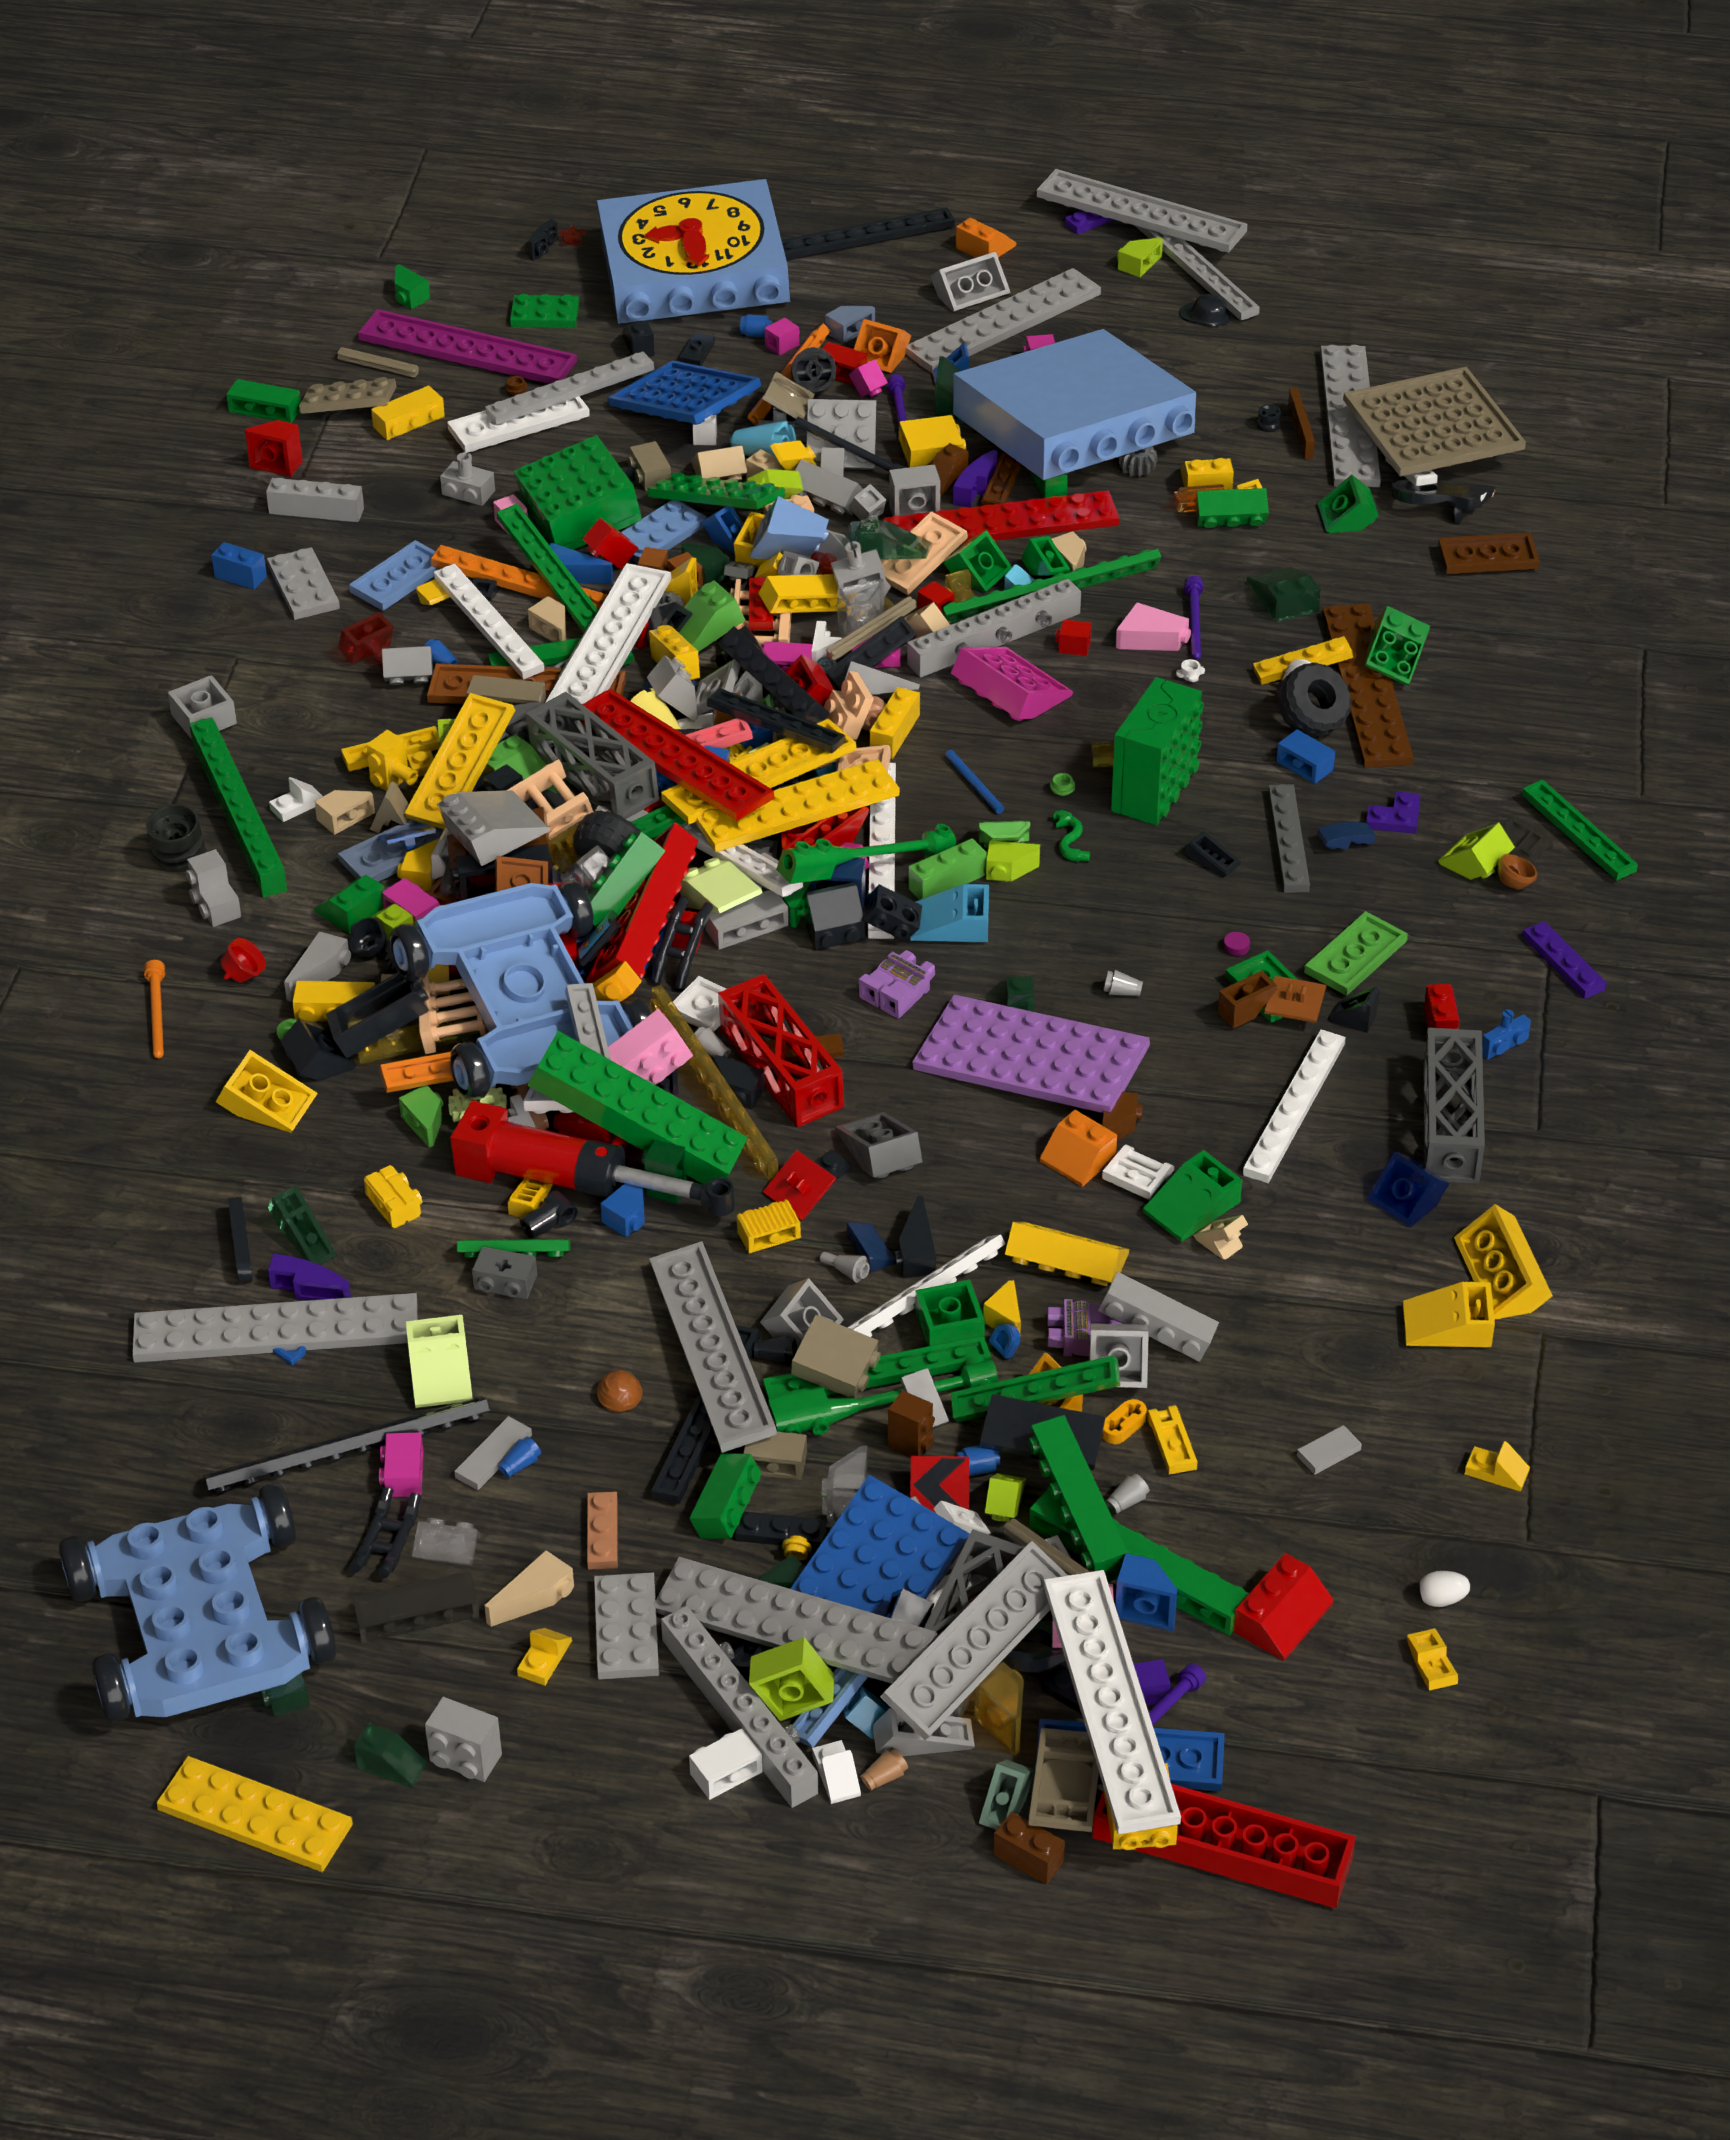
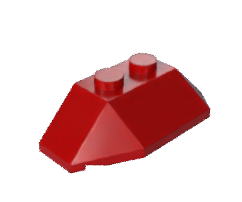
M864 806L781 832L782 851L794 848L797 841L806 842L810 846H814L817 839L828 840L832 846L853 843L869 813V808Z

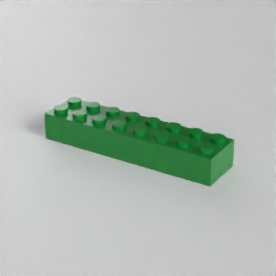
M557 1031L527 1084L529 1087L643 1151L650 1148L654 1139L685 1147L686 1175L704 1185L707 1181H711L714 1178L727 1179L748 1139L745 1135L560 1031Z

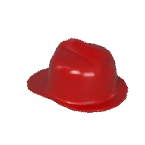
M243 938L235 939L227 947L220 961L222 968L226 972L223 979L226 980L231 977L239 983H244L258 976L266 966L265 958L261 951L253 943Z

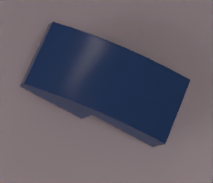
M1362 822L1336 823L1319 828L1317 831L1323 844L1330 849H1348L1350 842L1359 845L1362 843L1373 844L1376 838L1368 823Z

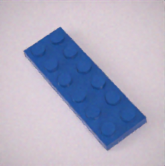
M1039 1719L1036 1763L1041 1728L1087 1733L1085 1723ZM1153 1728L1164 1764L1167 1763L1171 1784L1188 1789L1222 1791L1225 1733ZM1099 1773L1098 1782H1102L1100 1773Z

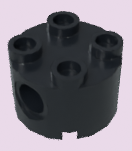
M811 347L804 349L792 362V379L796 384L812 393L824 391L832 384L836 376L835 361L822 348Z

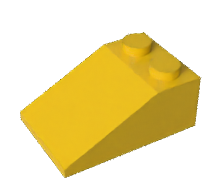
M249 1050L224 1086L216 1103L238 1117L292 1133L318 1093Z

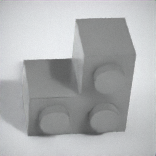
M215 849L187 859L189 870L186 871V876L192 886V889H189L190 898L194 904L198 903L203 919L207 918L211 925L215 927L240 918L239 898L228 882L226 864Z

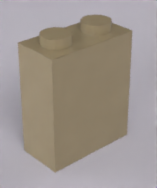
M815 1315L792 1360L791 1374L848 1398H855L858 1391L863 1392L869 1380L867 1373L870 1367L875 1369L880 1359L881 1353L877 1352L878 1340Z

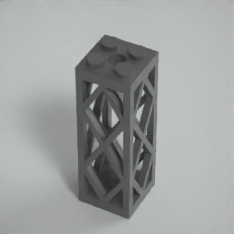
M567 692L526 713L530 745L547 764H551L559 759L566 774L565 779L578 790L584 792L597 805L603 806L610 812L627 819L659 801L655 762ZM579 720H585L586 729ZM591 727L598 737L592 736ZM554 746H555V754H554L553 751L551 750V748H553ZM604 751H608V752L610 753V755L612 756V758H611L608 754H606ZM618 751H623V753H624V760H623V758L621 757V755L619 754ZM583 752L589 753L590 758ZM561 754L567 762H562ZM595 756H598L601 761L595 760ZM630 759H631L632 762L634 763V766H632V767H631V764H630ZM585 774L592 776L593 785ZM599 784L605 793H600Z
M1428 1028L1423 1063L1425 1181L1479 1184L1485 1147L1482 1031ZM1435 1074H1438L1440 1078L1435 1083ZM1469 1079L1470 1088L1465 1084ZM1446 1083L1450 1089L1438 1100L1436 1094ZM1456 1095L1462 1104L1451 1115L1445 1106ZM1468 1109L1471 1112V1117L1461 1127L1457 1120ZM1436 1121H1437L1438 1124L1441 1126L1440 1129H1439L1437 1132H1436ZM1470 1129H1471V1137H1469V1135L1467 1134V1132H1468ZM1453 1157L1458 1158L1457 1161H1451L1449 1159Z
M972 1529L924 1628L935 1631L939 1636L970 1605L968 1601L980 1594L1025 1547ZM973 1574L987 1577V1579L966 1591ZM976 1688L950 1716L963 1717Z

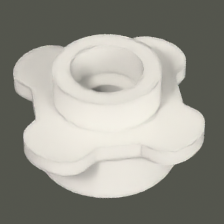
M1188 659L1182 662L1181 669L1177 670L1176 675L1180 678L1183 677L1186 681L1196 682L1198 677L1205 673V669L1201 667L1198 661Z

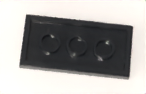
M992 1394L981 1435L980 1447L1039 1459L1038 1454H1032L1028 1438L1032 1437L1031 1425L1065 1415L1089 1469L1094 1470L1106 1417Z

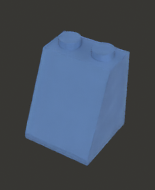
M778 496L760 521L750 557L769 559L778 552L783 555L784 551H789L809 558L811 554L815 555L817 553L820 542H825L829 530L826 529L829 519Z

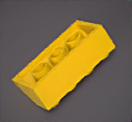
M1496 1204L1454 1237L1474 1282H1491L1494 1320L1532 1313L1553 1296L1515 1216Z
M1013 1222L1005 1255L1013 1256L1012 1262L1028 1265V1262L1032 1261L1039 1263V1269L1054 1272L1055 1268L1066 1270L1065 1276L1081 1279V1276L1085 1275L1092 1277V1283L1107 1286L1108 1282L1113 1281L1117 1272L1121 1273L1130 1249L1027 1222Z

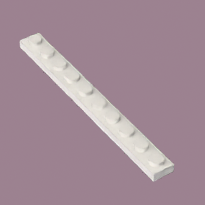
M889 763L888 773L895 782L896 763ZM895 797L870 805V846L895 843ZM895 853L870 856L869 894L879 884L894 891ZM868 924V939H894L893 935Z

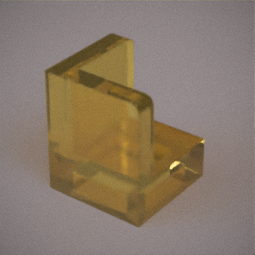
M968 569L946 575V589L954 593V602L960 603L975 596L971 590V574Z

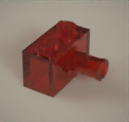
M379 611L342 629L338 649L352 664L372 656L383 669L382 649L390 646L394 627Z

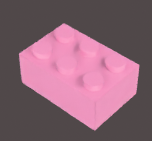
M659 1009L608 1047L610 1058L613 1062L654 1085L663 1081L665 1077L693 1057V1054L676 1029Z

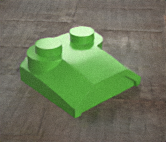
M1030 821L978 822L979 843H984L985 848H989L990 841L1015 843L1029 841Z

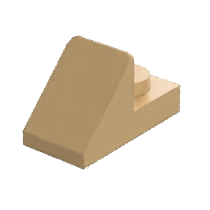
M1243 1215L1216 1220L1193 1236L1199 1243L1225 1260L1242 1248V1243L1238 1237L1241 1235L1240 1230L1247 1226L1248 1223Z

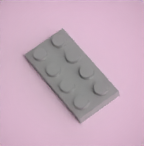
M312 547L267 558L268 567L294 620L340 609L339 600Z
M654 1572L594 1576L598 1679L659 1676L656 1608L654 1607Z

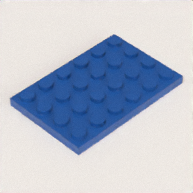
M672 360L607 398L610 406L619 407L620 409L633 410L634 412L661 416L664 419L670 418L678 422L684 421L698 425L703 423L707 417L720 413L721 409L726 406L736 404L737 400L743 396L753 394L754 390L761 387V382L758 377Z
M869 1474L791 1589L884 1616L892 1593L897 1590L905 1589L929 1600L962 1551L970 1533Z

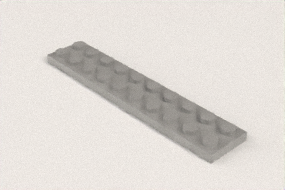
M1055 169L1037 189V197L1043 198L1046 201H1053L1067 207L1081 209L1084 212H1091L1105 218L1119 220L1143 229L1160 232L1163 235H1170L1181 240L1198 243L1201 246L1212 247L1222 252H1230L1247 232L1248 224L1058 169Z
M1074 268L1069 269L910 343L906 347V355L933 374V369L963 342L967 345L969 356L1101 295V287Z
M1359 345L1321 346V363L1334 487H1337L1350 475L1355 476L1367 487H1380L1381 479L1377 445L1343 401L1345 392L1370 387L1366 348Z
M701 1241L649 1258L722 1453L777 1435L774 1421L703 1242Z
M417 1293L135 1313L133 1359L135 1363L273 1353L275 1348L292 1351L298 1350L300 1346L306 1347V1350L408 1343L406 1321L418 1320Z
M682 1557L678 1558L654 1603L656 1613L665 1616L688 1606L703 1627L772 1648L805 1637L826 1664L891 1684L938 1637L935 1631Z

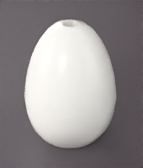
M1435 1571L1425 1575L1420 1581L1422 1600L1427 1605L1433 1607H1444L1454 1604L1463 1599L1470 1591L1469 1580L1456 1572Z

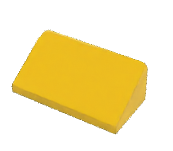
M435 579L416 587L420 603L423 605H433L450 598Z

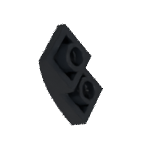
M550 219L542 224L530 237L529 251L532 261L548 253V246L558 240V227L555 220Z

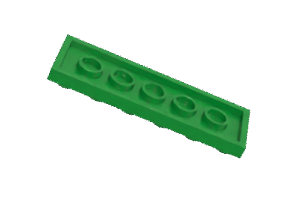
M684 473L671 474L670 478L658 480L655 485L647 488L648 497L758 510L774 502L778 496L781 498L785 497L784 487H777L773 483L762 485L756 484L755 481L742 483L738 482L737 479L720 480L719 477L684 476Z

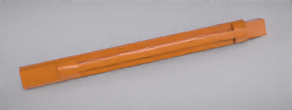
M824 323L817 327L780 374L793 381L791 366L795 357L804 349L811 347L819 348L831 330ZM763 396L748 414V419L755 426H758V420H764L774 407V405L763 400Z

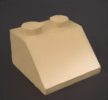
M742 446L699 452L691 460L696 475H701L702 478L719 477L720 480L737 479L740 481L742 476H745L747 473Z

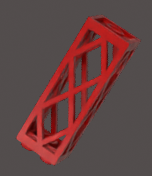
M765 974L718 993L722 1033L748 1065L765 1070L766 1089L797 1128L844 1108L842 1069ZM784 1017H785V1019H786V1021H787V1023H788V1025H789V1027H790L792 1033H790V1032L787 1031V1029H786V1027H785V1025H784V1023H783ZM767 1020L770 1025L762 1023V1021ZM740 1030H742L745 1036L744 1041L739 1033ZM758 1033L776 1039L775 1055ZM786 1042L796 1053L803 1067L785 1061ZM817 1059L819 1060L823 1068V1070L821 1071L817 1066ZM770 1068L774 1069L778 1077V1084L776 1083ZM791 1075L802 1079L795 1081Z

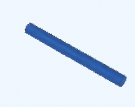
M948 750L945 753V757L997 814L1002 813L1004 806L953 750Z

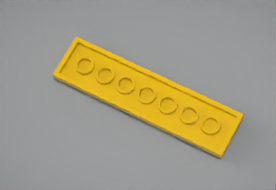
M826 719L817 724L845 735V743L832 754L785 737L729 763L767 787L772 788L855 751L856 742L831 720ZM679 784L661 792L662 801L688 824L696 822L697 817L704 815L706 811L717 809Z
M875 759L774 790L775 799L738 821L715 809L708 810L704 815L697 817L695 823L714 851L719 852L899 796V787L879 759Z

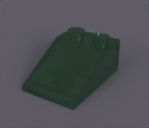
M877 517L864 518L855 531V541L859 542L861 546V554L876 549L880 559H926L932 548V542L888 521L878 520Z
M1287 567L1247 577V582L1275 622L1319 612L1321 589L1311 575L1292 567Z

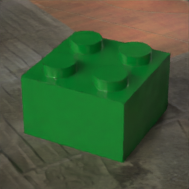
M970 1280L915 1290V1313L927 1347L985 1336V1319Z

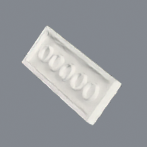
M578 396L496 425L488 417L486 410L448 421L447 425L450 433L464 452L467 453L511 439H517L524 435L537 433L551 427H557L561 424L578 421L590 415L589 408Z

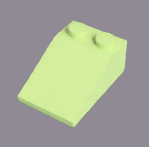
M718 857L705 861L704 866L698 869L697 867L690 868L687 875L681 880L682 888L679 891L681 897L684 896L689 900L686 908L701 910L703 904L707 902L712 904L713 909L711 912L722 913L762 894L761 888L730 861L719 860Z

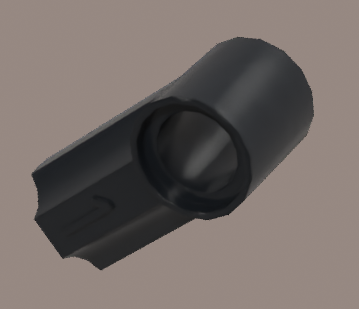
M554 1191L546 1196L540 1207L519 1218L520 1225L530 1239L535 1238L557 1224L560 1226L571 1224L578 1215V1209L561 1192Z

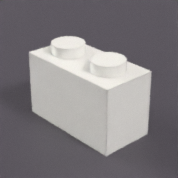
M743 1728L734 1733H728L713 1744L701 1747L689 1755L690 1774L709 1800L762 1773V1753Z

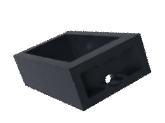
M548 844L516 848L502 856L547 861L548 884L553 883L552 863ZM471 854L456 856L457 867H452L454 883L458 882L459 886H454L456 902L495 892V887L467 890L466 877L495 874V860L481 866Z
M396 973L326 1014L333 1039L346 1058L429 1011L426 1003L429 1000V996L423 988L425 985L422 979L408 982L399 973Z

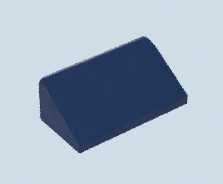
M847 1223V1237L858 1254L867 1257L870 1272L895 1264L894 1257L872 1224Z

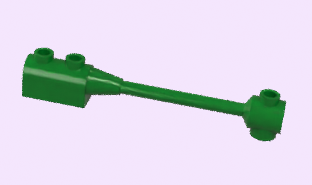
M937 824L935 830L924 832L921 840L852 849L832 846L825 839H817L814 846H810L803 841H797L794 848L782 851L776 870L790 884L831 879L835 866L854 858L922 850L924 857L929 858L956 846V838L950 827L945 824Z
M976 1354L965 1360L960 1376L934 1381L937 1392L959 1387L968 1389L998 1382V1375L992 1360L986 1361L983 1355ZM824 1387L769 1399L768 1409L777 1432L802 1434L801 1432L812 1430L815 1435H822L829 1430V1426L833 1425V1423L859 1412V1410L893 1403L904 1389L856 1399L828 1398Z

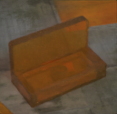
M1224 485L1180 487L1174 493L1177 511H1196L1195 499L1197 491L1225 490Z

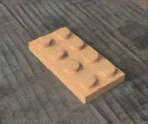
M931 511L881 559L886 581L892 587L909 595L968 538L967 531Z

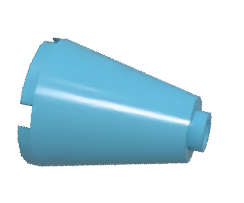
M779 421L736 430L730 438L731 447L742 446L744 455L748 457L760 449L775 456L770 447L772 444L796 441L792 425H788L787 421Z

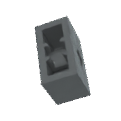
M482 1247L472 1269L474 1289L528 1299L537 1278L536 1256Z

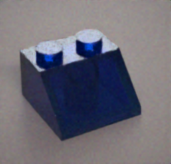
M1394 1151L1367 1199L1412 1227L1437 1206L1450 1182L1409 1156Z

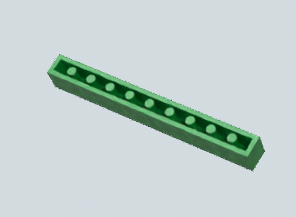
M213 717L189 723L192 746L262 897L265 898L287 892L284 867Z

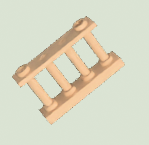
M736 579L735 588H731V595L736 599L742 614L749 615V606H741V600H749V591H741V579ZM773 613V616H777L780 619L773 621V630L764 631H775V633L779 634H774V636H755L761 646H764L765 641L790 643L792 613ZM749 621L742 622L736 628L739 630L744 625L749 627Z
M559 759L508 789L513 790L523 802L532 798L539 808L544 807L550 830L548 832L549 839L581 821L585 815L593 812L585 793L582 792L574 796L562 780L566 777V774ZM552 785L555 786L566 801V803L556 809H553L541 794L542 791Z
M427 973L422 981L425 985L423 988L429 996V1000L426 1001L429 1011L419 1016L420 1036L425 1054L436 1052V1041H440V1038L479 1030L481 1037L485 1036L489 1030L476 1005L437 1013L438 1008L474 1002L469 992L436 998L439 993L467 988L463 979L435 983V981L430 982L429 974ZM477 1016V1020L437 1027L442 1022Z

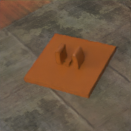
M1275 976L1273 982L1277 985V990L1267 1002L1264 1014L1316 1023L1326 985Z

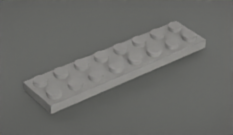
M1031 1541L880 1697L926 1741L1051 1610L1044 1589V1579L1068 1575Z

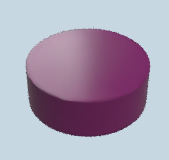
M1232 932L1225 936L1224 950L1228 954L1242 956L1249 951L1250 939L1246 934Z

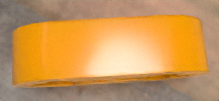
M1136 1399L1125 1401L1105 1418L1102 1438L1110 1444L1124 1442L1146 1422V1405Z

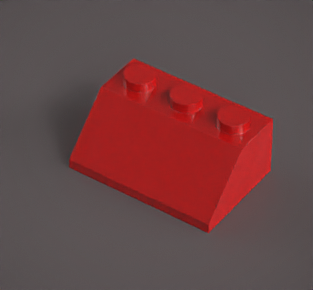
M1285 1553L1236 1608L1233 1632L1285 1661L1332 1606L1334 1599L1310 1566Z

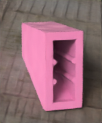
M1136 603L1117 628L1116 648L1178 651L1190 638L1191 630L1188 629L1189 619Z

